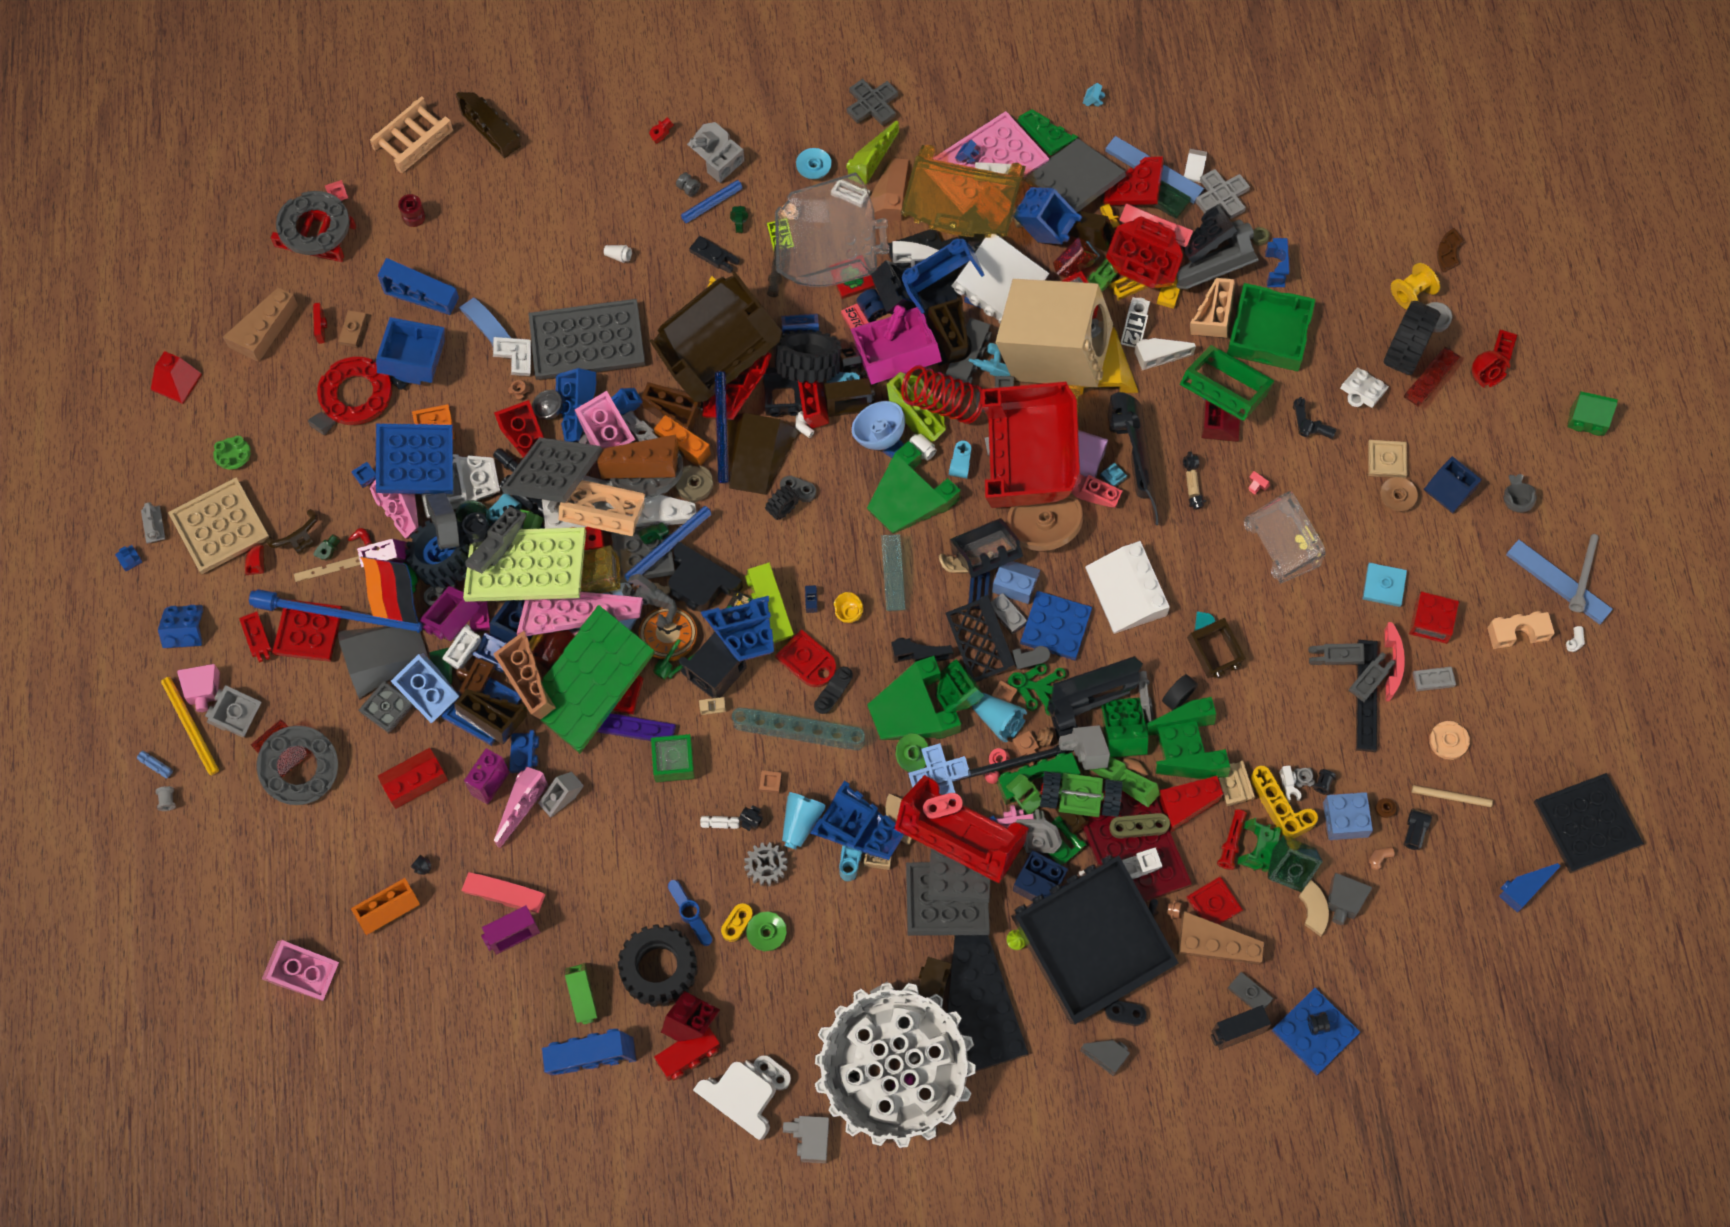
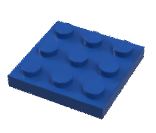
M1037 591L1020 644L1031 648L1044 646L1048 648L1051 654L1076 661L1092 607Z
M489 678L482 692L483 694L490 695L491 698L505 699L513 704L520 705L522 702L517 692L492 678ZM454 703L442 714L444 720L490 746L495 742L494 738L456 715Z
M1316 988L1271 1030L1316 1076L1360 1033ZM1320 1012H1325L1329 1020L1330 1032L1325 1033L1322 1031L1317 1035H1312L1308 1026L1307 1016L1310 1014L1315 1016L1319 1015Z

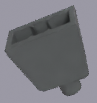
M1335 873L1331 879L1327 902L1328 909L1335 912L1332 921L1338 925H1344L1346 917L1354 919L1372 887Z

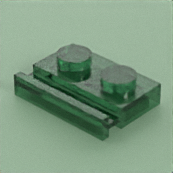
M1161 180L1158 204L1151 205L1178 219L1188 203L1191 202V197Z

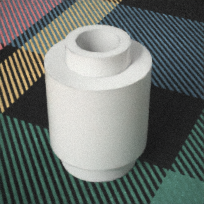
M915 434L909 441L922 453L921 459L928 461L937 451L934 448L935 445L922 434Z

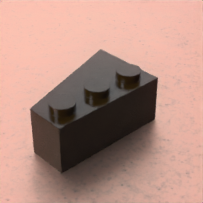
M962 297L929 307L926 318L948 364L965 359L968 349Z

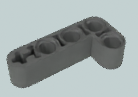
M446 494L426 495V506L436 528L439 549L459 547L456 516Z

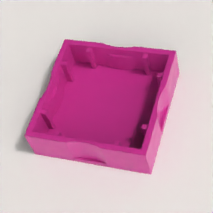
M917 307L904 312L892 340H887L883 337L885 330L888 329L887 325L891 317L851 329L856 348L861 355V361L871 385L893 378L899 372L905 374L916 365L926 367L942 361L931 329L928 328L924 314Z

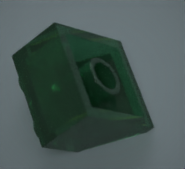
M1283 835L1272 850L1267 877L1271 881L1302 893L1323 861L1316 848Z

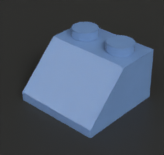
M1015 561L1004 564L998 569L992 593L998 595L1003 593L1008 598L1029 604L1040 569Z

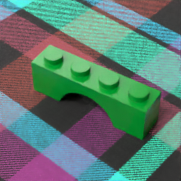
M1061 753L1055 759L1049 761L1048 759H1043L1037 762V765L1031 767L1029 765L1023 766L1017 772H1005L998 778L997 785L1005 805L1016 802L1013 797L1015 796L1014 793L1008 791L1006 786L1019 774L1026 776L1029 781L1044 777L1045 771L1061 773L1060 786H1062L1063 773L1081 775L1073 754Z

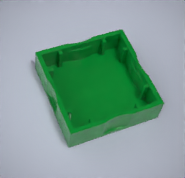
M1244 283L1227 354L1232 357L1298 372L1303 359L1307 331L1316 299L1292 293H1281L1270 288Z

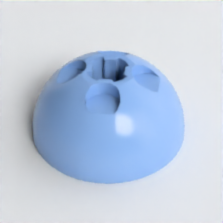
M881 401L869 405L856 416L852 424V435L865 448L871 450L887 449L893 446L903 434L905 427L904 413L898 404L891 401Z

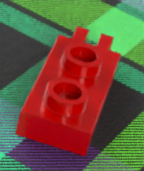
M256 611L239 618L253 658L257 656L259 663L263 662L261 654L265 655L266 660L270 659L269 651H272L259 613Z

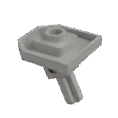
M716 122L706 123L702 125L687 145L707 160L730 140V134Z
M1036 809L1035 813H1033L1034 819H1017V823L1029 828L1024 843L1026 853H1031L1032 850L1037 853H1055L1061 846L1062 840L1057 827L1046 821L1043 811Z

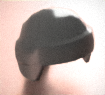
M1518 474L1516 477L1515 475H1509L1511 485L1506 487L1503 496L1504 503L1508 509L1518 513L1531 510L1537 499L1536 489L1529 484L1522 483L1524 476L1522 474Z

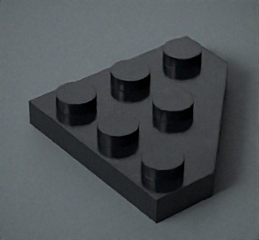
M1219 204L1203 215L1201 226L1195 229L1191 237L1193 240L1191 245L1186 246L1184 250L1192 264L1201 260L1205 254L1216 249L1219 244L1226 239H1230L1237 232Z

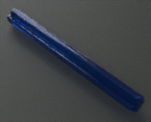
M718 371L715 372L718 482L728 483L725 372Z

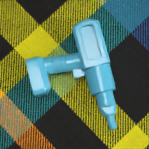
M989 343L987 346V352L994 355V359L989 361L969 358L968 360L982 370L990 372V375L1010 376L1006 364L1001 363V353L997 344Z

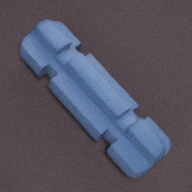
M141 751L137 756L141 763L161 774L164 778H169L173 773L170 767L164 765V763L150 756L145 751Z

